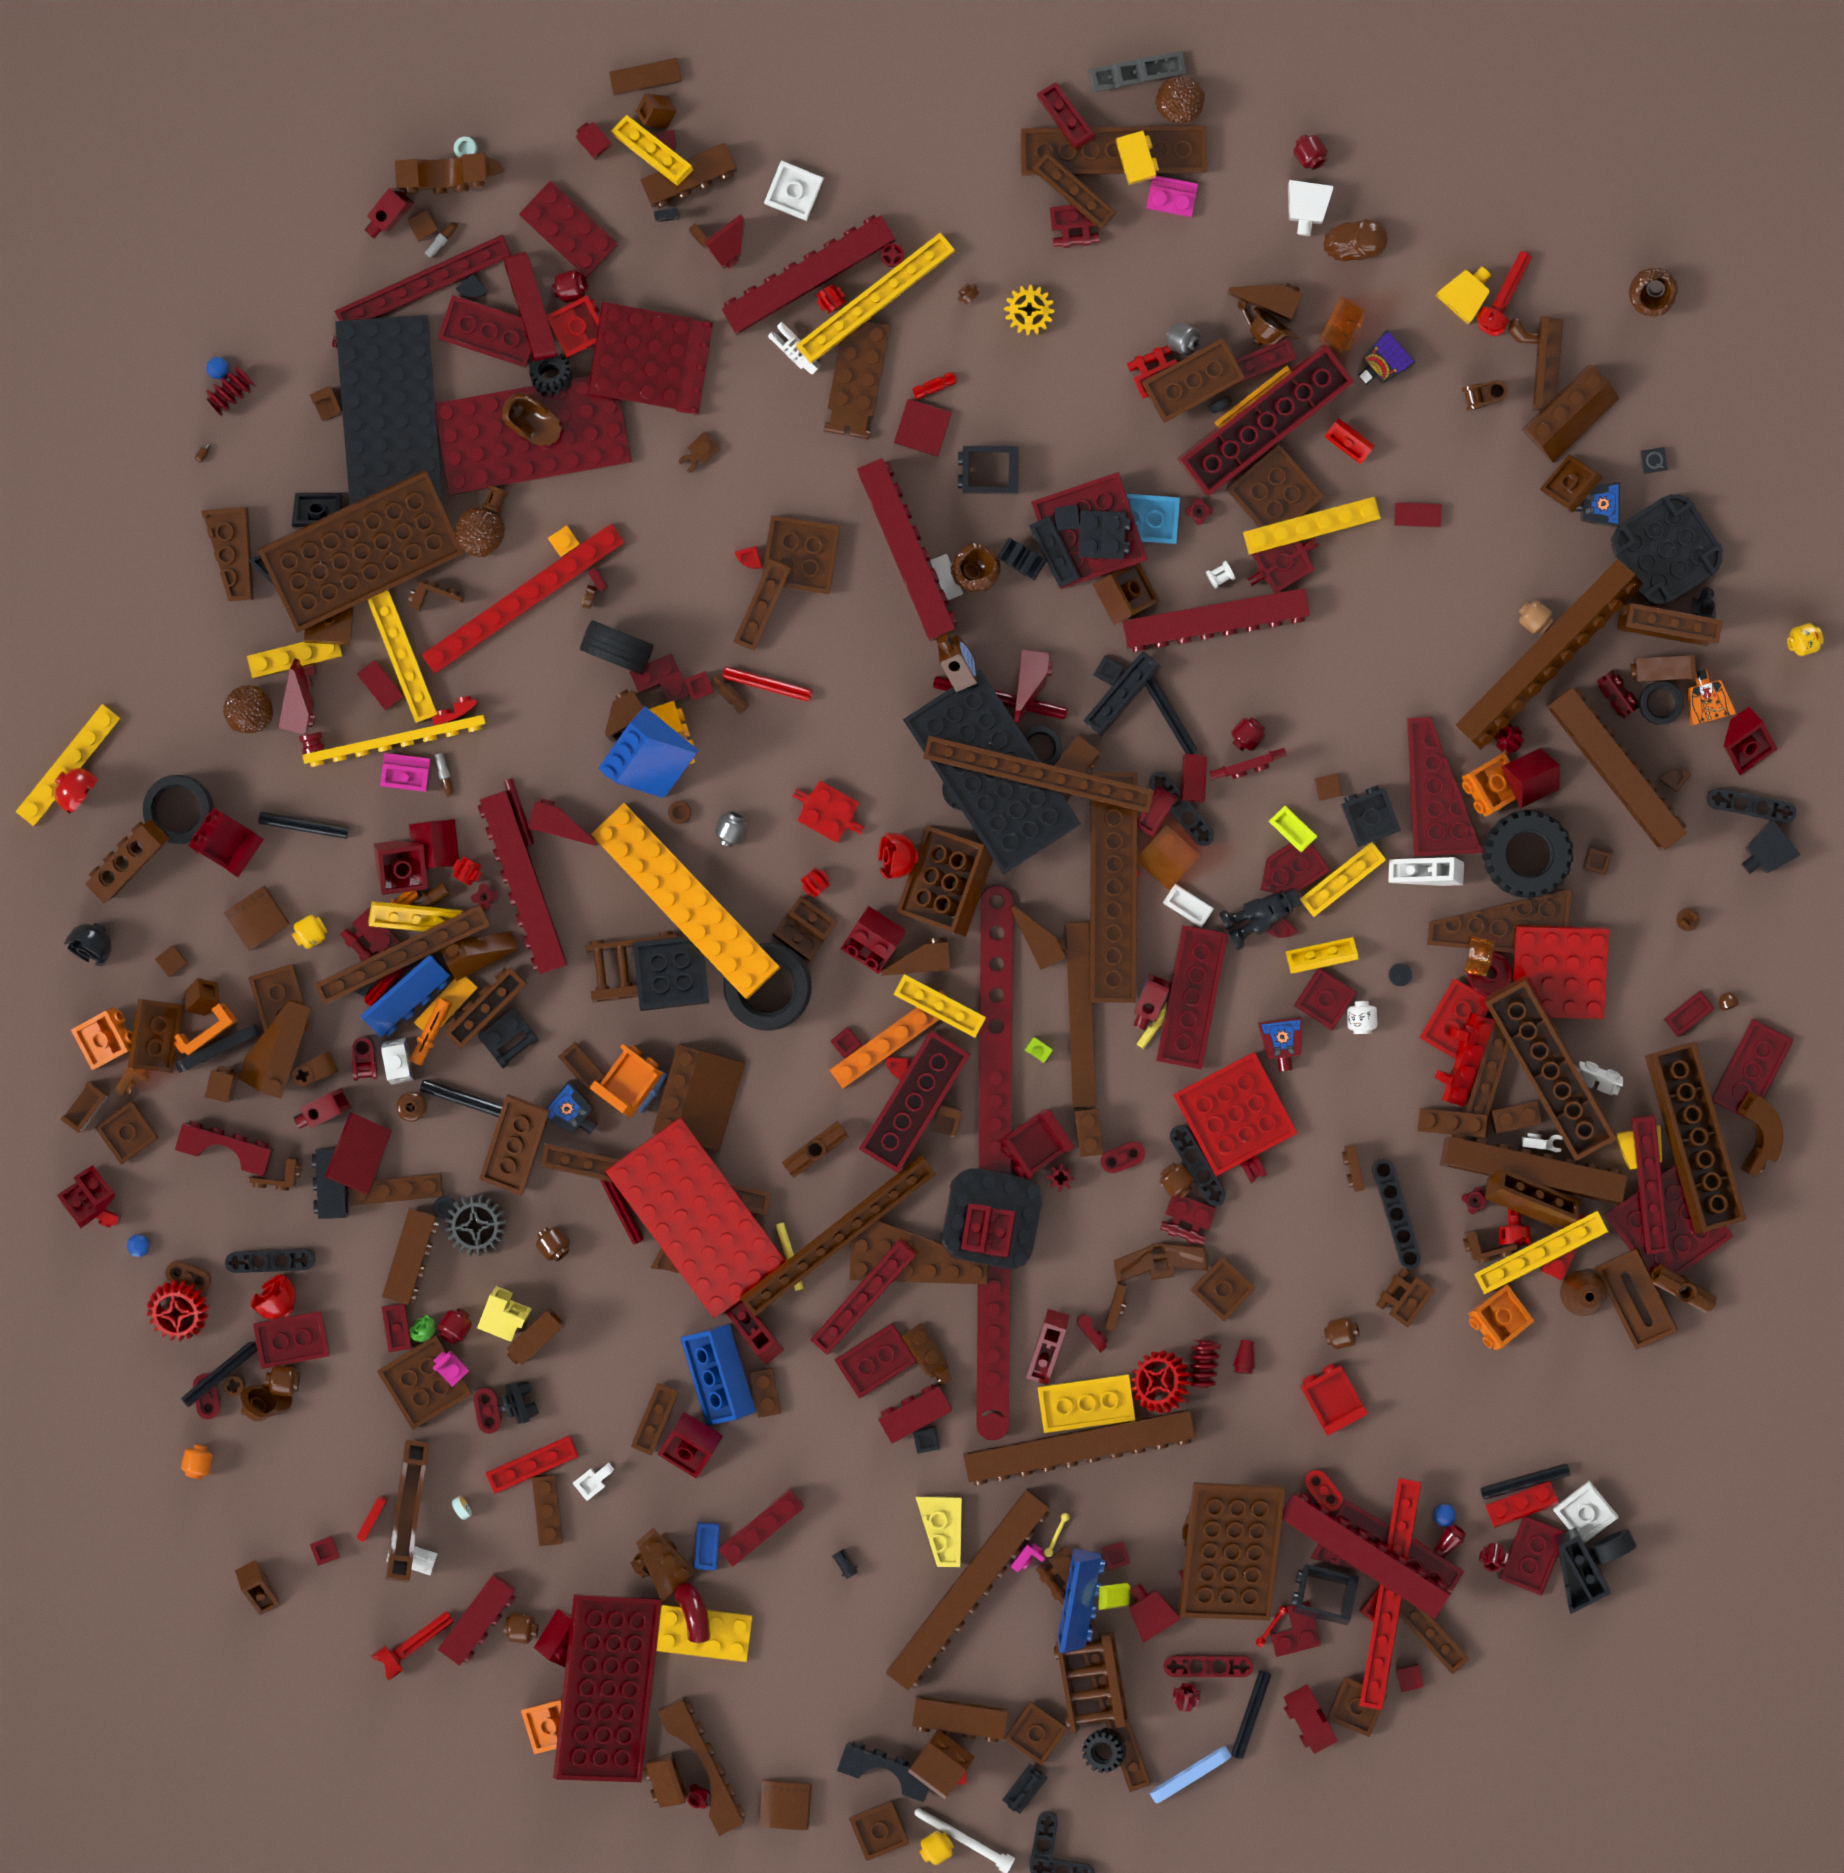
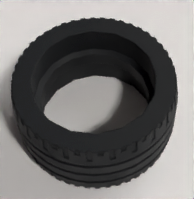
M591 620L582 639L580 650L642 675L649 662L648 660L651 657L654 645Z
M184 775L166 776L155 782L146 793L143 801V818L145 822L150 819L153 820L170 838L167 843L187 844L191 842L193 835L198 832L204 823L207 814L214 808L213 800L209 791L198 780ZM173 787L189 789L200 802L201 813L199 820L192 828L185 832L176 833L167 830L160 824L156 815V805L159 797L163 792Z

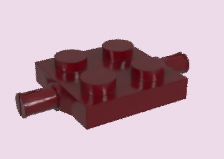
M1313 537L1303 545L1298 541L1251 554L1259 572L1247 578L1248 582L1257 578L1250 583L1253 587V585L1264 579L1274 593L1281 591L1315 570L1307 552L1319 546L1318 542L1309 546L1316 541Z
M1285 748L1268 751L1269 754L1209 771L1211 779L1214 780L1231 775L1233 779L1246 776V770L1254 768L1255 772L1268 769V763L1282 757H1287Z

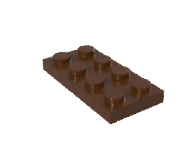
M1221 338L1142 382V385L1163 423H1166L1244 380L1245 376L1224 338Z
M507 1094L479 1180L522 1196L525 1192L551 1110Z

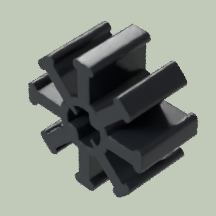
M1009 537L997 556L1000 561L1034 581L1047 562L1045 558L1039 556L1033 550L1026 548L1023 544Z

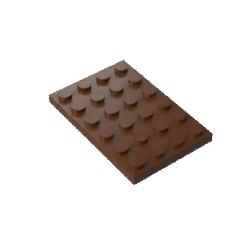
M1193 1482L1179 1605L1180 1617L1270 1621L1285 1497L1284 1486Z

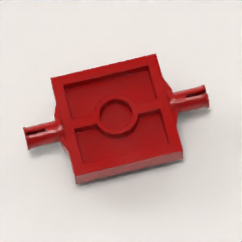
M819 780L814 791L809 795L796 788V793L792 797L804 803L803 810L797 819L798 822L838 843L840 837L848 828L861 835L865 826L853 820L854 812L860 802Z

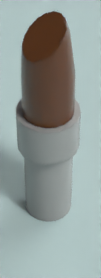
M455 222L450 223L442 233L437 235L435 241L424 253L431 259L448 242V239L459 224Z
M439 753L434 755L439 770L438 775L447 797H450L453 794L451 775L447 768L444 754Z

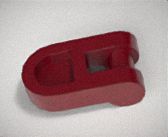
M1079 1315L1076 1320L1078 1327L1100 1353L1107 1348L1105 1344L1108 1342L1107 1338L1100 1330L1096 1333L1092 1328L1093 1323L1089 1316Z

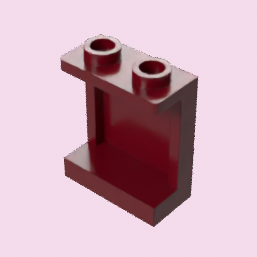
M214 807L207 814L204 823L198 832L193 835L188 846L198 854L222 866L234 876L239 877L264 839Z
M1050 1109L1041 1110L1000 1140L1003 1145L1001 1150L1007 1158H1012L1016 1164L1013 1167L1017 1174L1027 1179L1032 1178L1035 1172L1063 1152H1069L1074 1148V1145Z

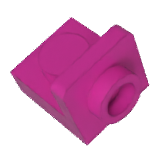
M451 1350L447 1354L443 1351L433 1360L436 1363L433 1369L437 1370L452 1387L470 1371Z
M1026 1542L1018 1556L1010 1563V1567L1016 1572H1019L1021 1568L1025 1570L1032 1561L1031 1555L1044 1562L1046 1559L1043 1555L1044 1550L1035 1543L1030 1545Z

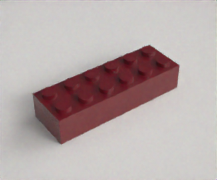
M930 1030L860 1145L859 1150L899 1173L969 1058L970 1053Z

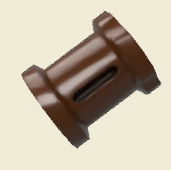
M490 485L488 488L490 490L486 502L482 504V507L501 514V505L509 492Z

